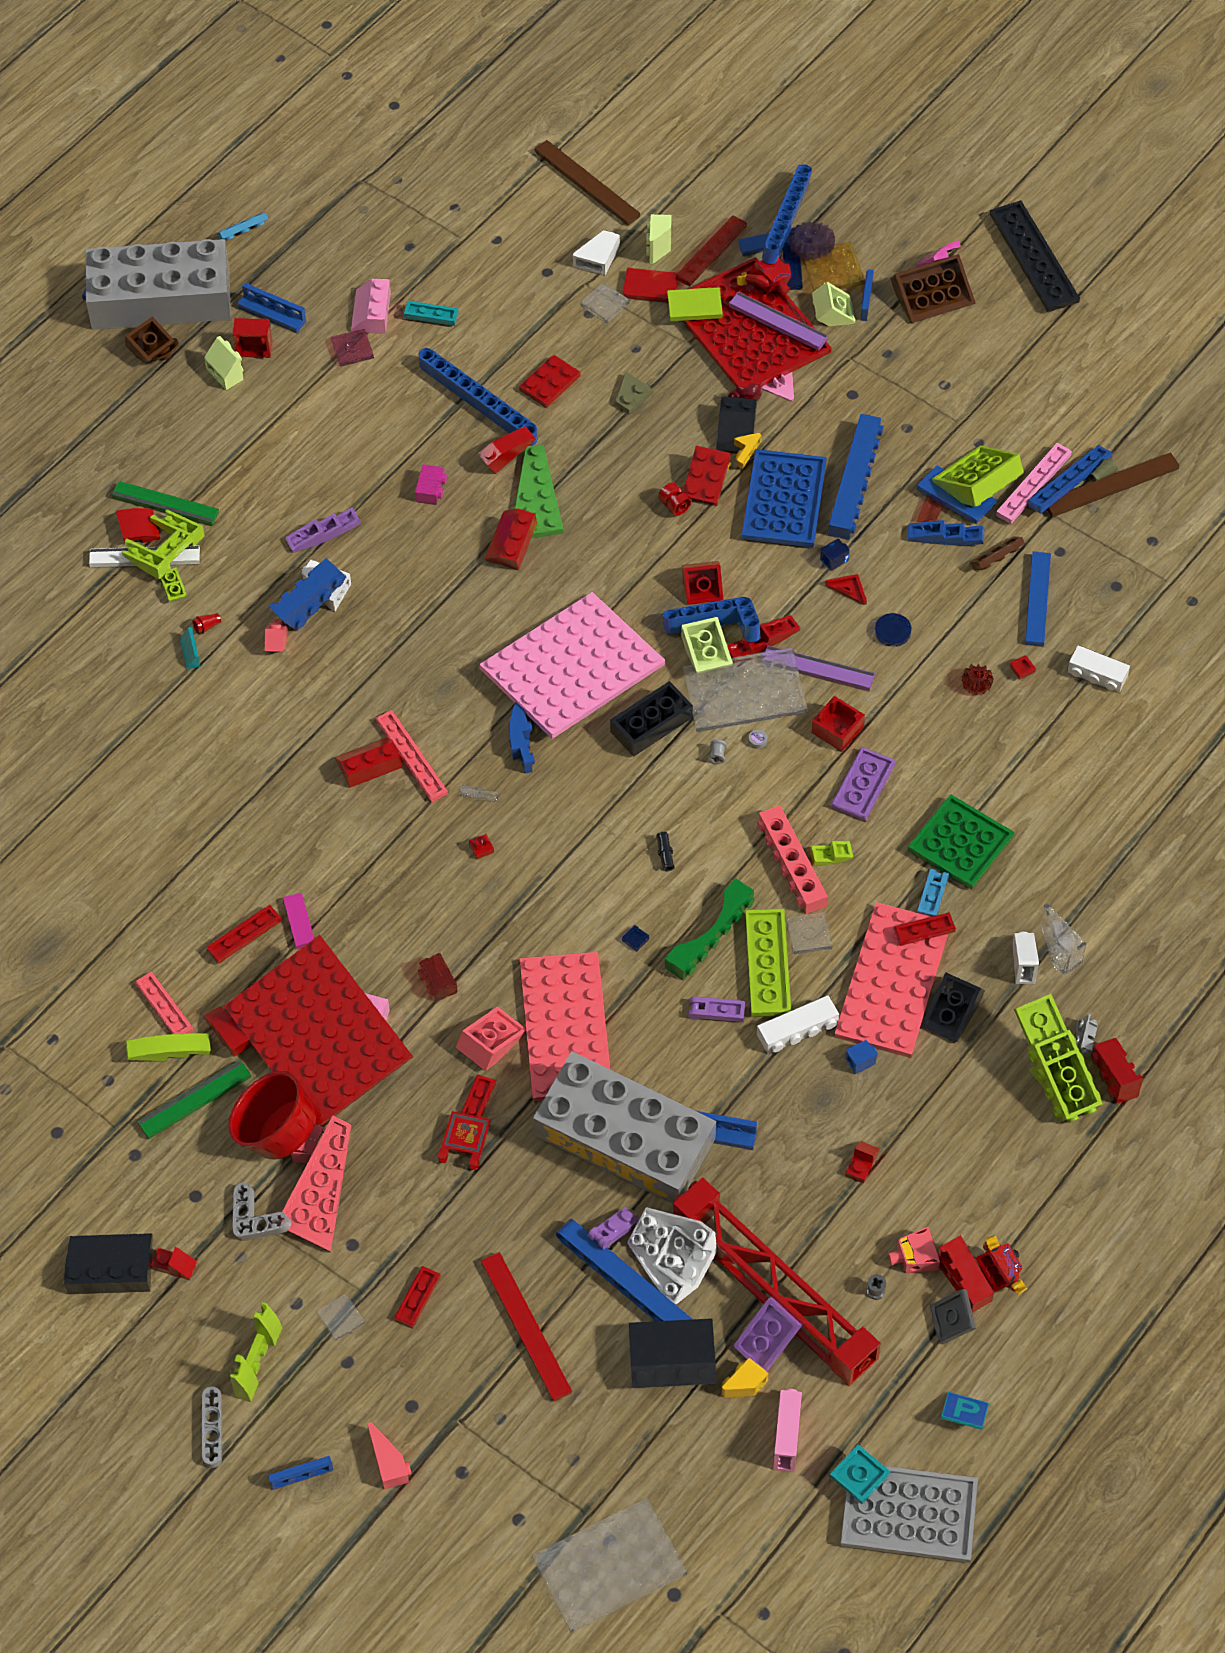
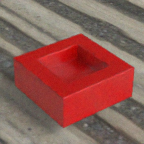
M1026 655L1010 662L1009 667L1019 680L1036 671L1035 666Z

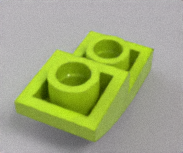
M177 567L170 569L160 578L169 602L187 597Z

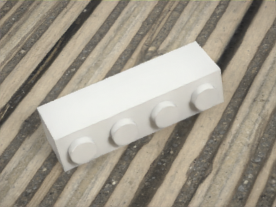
M826 996L758 1025L757 1036L767 1054L779 1052L785 1046L799 1043L801 1039L808 1036L813 1037L822 1030L834 1028L838 1024L839 1013L830 997Z

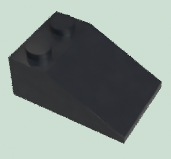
M721 397L716 450L735 454L742 450L734 445V438L754 434L757 399Z
M945 972L921 1026L954 1042H958L977 1010L985 990Z

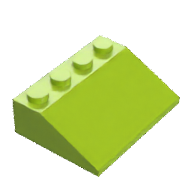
M980 445L932 478V480L962 504L976 507L987 498L992 497L997 491L1005 488L1007 484L1016 480L1024 471L1020 454Z

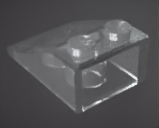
M1045 904L1040 926L1054 968L1066 975L1082 964L1087 943L1048 904Z

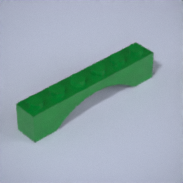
M735 878L724 890L723 909L713 927L695 940L676 945L665 958V969L683 981L687 976H691L698 963H702L706 959L711 948H716L720 938L729 933L731 925L735 921L738 922L745 909H749L755 901L754 890Z

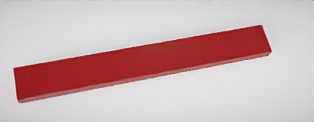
M498 1252L481 1260L552 1401L554 1402L571 1394L572 1389L501 1253Z

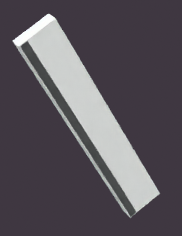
M188 546L170 565L199 564L200 546ZM146 547V548L151 549V550H153V551H156L159 547ZM128 548L90 549V567L136 566L122 555V550L128 551Z

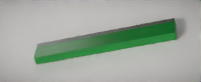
M122 481L118 482L112 493L114 499L164 513L165 510H169L189 520L213 526L219 514L218 508Z
M239 1060L137 1121L138 1125L146 1137L150 1139L252 1078L251 1074L242 1061Z

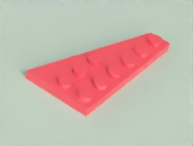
M332 1116L282 1211L291 1219V1227L288 1232L329 1252L332 1249L351 1133V1124L335 1116Z

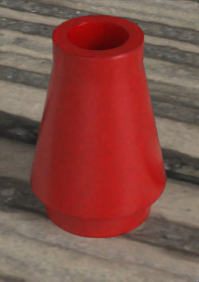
M218 613L196 616L192 620L196 633L202 634L221 623Z

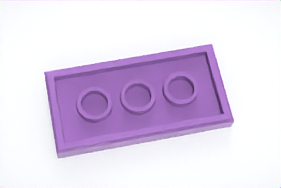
M861 747L831 803V808L866 822L896 765V760Z

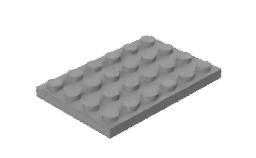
M885 1466L891 1471L890 1476L863 1504H860L846 1491L841 1546L970 1563L978 1478Z

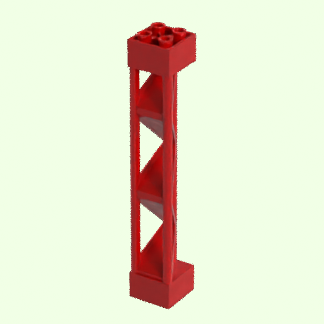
M703 1177L698 1182L694 1181L691 1183L684 1194H679L674 1199V1215L701 1221L704 1224L714 1216L717 1253L714 1258L764 1305L768 1297L732 1265L736 1264L771 1298L775 1299L801 1323L802 1327L829 1351V1355L802 1329H799L795 1335L817 1354L848 1386L854 1383L878 1360L881 1343L863 1326L859 1330L854 1328L720 1203V1193ZM719 1213L760 1251L724 1243L722 1241ZM770 1262L771 1286L747 1263ZM775 1265L816 1304L781 1296L778 1292ZM826 1315L828 1339L803 1316ZM833 1319L851 1335L838 1349L836 1348Z

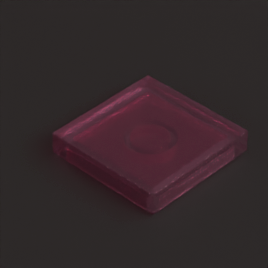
M365 329L331 337L340 367L374 359Z

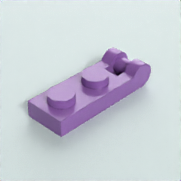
M705 997L690 998L689 1005L691 1009L688 1012L690 1019L744 1021L745 1001ZM705 1006V1010L699 1009V1007Z
M624 1207L598 1227H593L588 1233V1237L596 1240L598 1245L605 1249L636 1227L639 1218Z

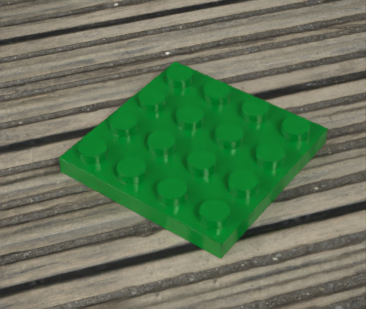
M950 794L911 842L907 851L940 871L949 873L950 877L972 890L1013 839L1015 832Z

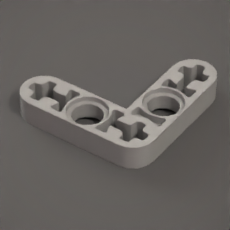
M242 1182L234 1188L233 1233L240 1240L281 1234L289 1230L291 1219L283 1212L254 1217V1190L249 1184ZM244 1207H248L247 1213L243 1216H240V1210ZM266 1222V1227L258 1231L259 1224Z

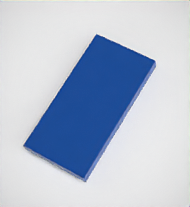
M936 465L917 485L916 490L977 524L996 504L997 499L993 497L987 498L976 507L962 504L933 482L932 478L945 470Z

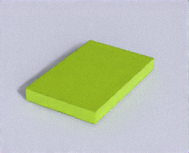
M720 287L668 290L667 292L670 321L717 319L723 317Z

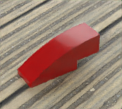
M221 1006L203 1016L223 1046L227 1047L233 1057L250 1048L249 1039Z

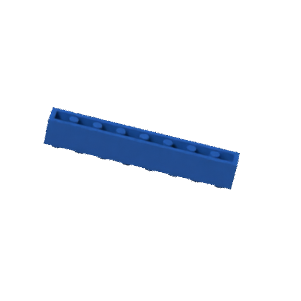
M860 414L830 519L828 536L850 540L851 533H855L857 523L854 522L855 519H859L861 510L858 507L863 505L864 495L862 493L867 491L868 481L866 479L871 476L872 472L870 464L875 462L876 453H874V450H878L880 443L878 436H882L884 425H881L880 417Z

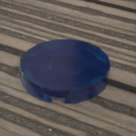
M885 614L876 622V638L886 646H901L911 637V623L901 614Z

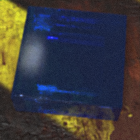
M636 925L622 937V941L636 952L649 940V935Z

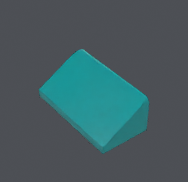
M188 627L180 639L186 669L200 667V660L193 630L191 627Z

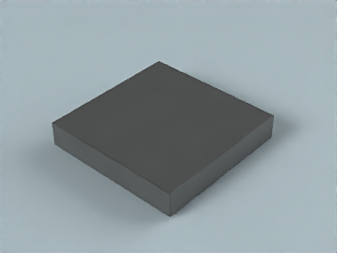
M962 1289L930 1305L938 1343L945 1344L976 1329L967 1290Z

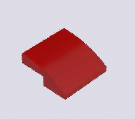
M130 508L116 511L124 543L126 539L131 541L142 539L143 543L160 539L157 525L150 521V517L154 515L153 509Z

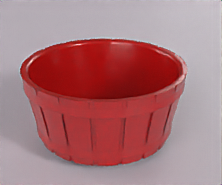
M276 1071L260 1077L244 1090L232 1108L228 1122V1131L232 1140L241 1147L249 1149L263 1158L277 1160L295 1152L308 1139L315 1125L316 1111L312 1101L308 1098L295 1076L285 1071Z

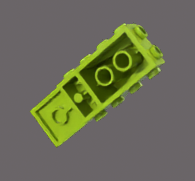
M1052 994L1014 1009L1030 1046L1028 1047L1029 1059L1032 1063H1035V1066L1029 1070L1044 1088L1047 1099L1051 1100L1055 1117L1059 1118L1060 1122L1067 1120L1070 1123L1079 1119L1078 1115L1083 1112L1085 1115L1097 1111L1095 1107L1102 1105L1101 1096L1094 1086L1092 1075L1087 1070L1084 1057L1079 1052L1074 1035L1070 1030H1067Z

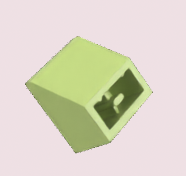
M651 214L650 222L647 221V232L650 233L646 235V245L650 246L646 247V257H650V264L655 263L671 251V215Z
M220 336L217 337L204 357L205 365L213 377L227 390L243 380L242 358L237 351L234 352L228 341H224Z

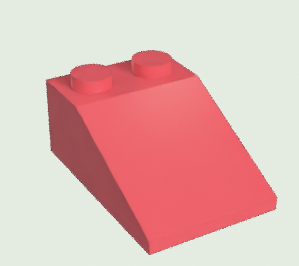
M497 1006L462 1031L456 1048L486 1071L495 1065L526 1033V1028Z

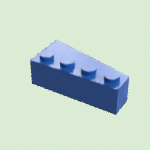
M325 558L308 573L307 579L299 580L295 584L294 590L289 594L285 592L281 596L282 600L277 604L273 602L269 608L285 623L298 631L319 610V607L331 597V594L344 583L347 576Z

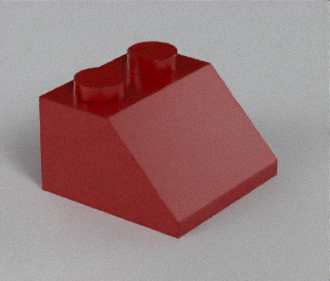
M718 561L682 565L687 605L724 600L721 566Z

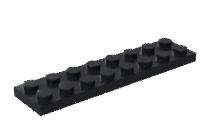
M1020 200L991 209V218L1047 312L1079 303V295L1023 202Z

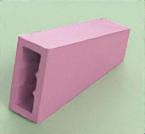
M785 1389L780 1392L773 1470L795 1472L802 1392H798L795 1389Z

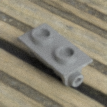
M1091 1014L1080 1018L1076 1024V1045L1083 1057H1088L1091 1054L1094 1041L1088 1039V1037L1094 1039L1098 1027L1097 1021L1090 1019Z

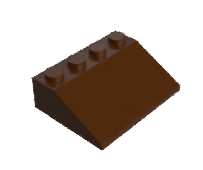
M959 254L896 273L890 278L895 294L911 324L976 303Z

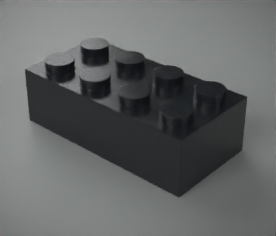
M669 681L610 719V732L634 757L692 719L693 705Z

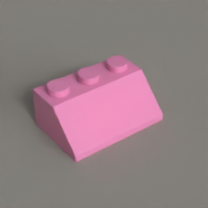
M371 279L356 289L351 332L386 333L391 295L389 279Z

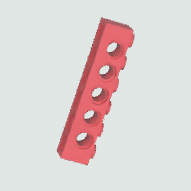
M779 805L760 812L759 821H757L760 832H764L766 844L773 850L774 860L780 863L781 873L784 878L787 877L790 891L797 896L796 901L799 908H803L805 914L827 907L828 896L782 807Z

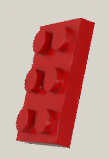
M553 354L519 386V391L547 408L581 376L580 371Z
M696 445L683 492L691 500L717 506L731 453Z

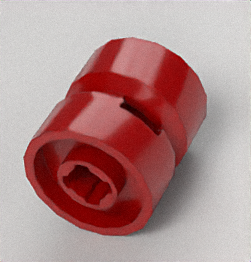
M675 482L665 485L658 494V499L675 516L684 514L692 503L691 498L685 492H682V489Z

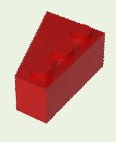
M1117 1038L1095 1044L1091 1053V1059L1094 1065L1097 1064L1101 1080L1105 1081L1108 1086L1107 1091L1110 1098H1113L1115 1103L1119 1104L1139 1097L1143 1077L1141 1074L1136 1075L1133 1070L1135 1065L1133 1062L1128 1063L1125 1058L1127 1053Z
M960 1235L940 1246L938 1255L940 1260L939 1268L956 1292L962 1289L967 1290L972 1313L992 1302L994 1289L990 1282H987L962 1236Z

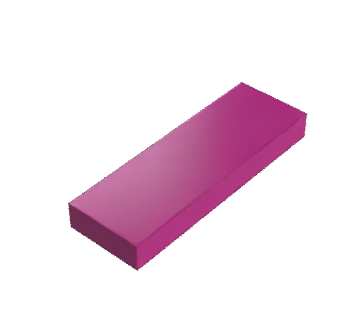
M302 893L283 897L296 949L304 947L314 939Z

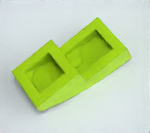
M832 841L830 845H811L809 849L813 866L836 864L853 859L850 841Z

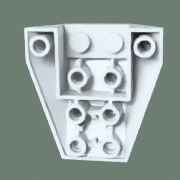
M647 1207L627 1242L657 1289L674 1304L679 1303L698 1288L717 1253L715 1232L701 1221Z

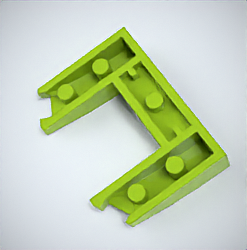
M165 510L166 517L159 519L152 515L150 521L171 536L156 551L126 539L125 546L129 548L128 551L122 550V555L146 573L160 579L171 569L170 563L189 545L195 546L204 537L202 525L172 511Z
M264 1302L261 1303L262 1312H255L253 1316L257 1335L245 1360L243 1356L237 1354L235 1361L238 1368L236 1367L234 1373L230 1375L235 1397L249 1402L252 1401L259 1384L256 1377L260 1369L259 1361L262 1356L266 1355L268 1344L276 1345L282 1331V1325L277 1315Z

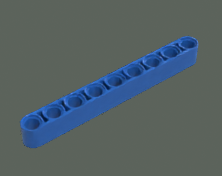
M801 164L795 171L765 242L762 260L765 263L774 264L779 258L809 186L812 168L809 165Z
M423 348L419 351V366L424 372L509 434L526 426L536 438L529 446L537 443V426L432 349Z
M569 1219L556 1232L560 1242L654 1321L692 1319L608 1248L602 1249L596 1240L590 1239L588 1237L589 1232L575 1220Z

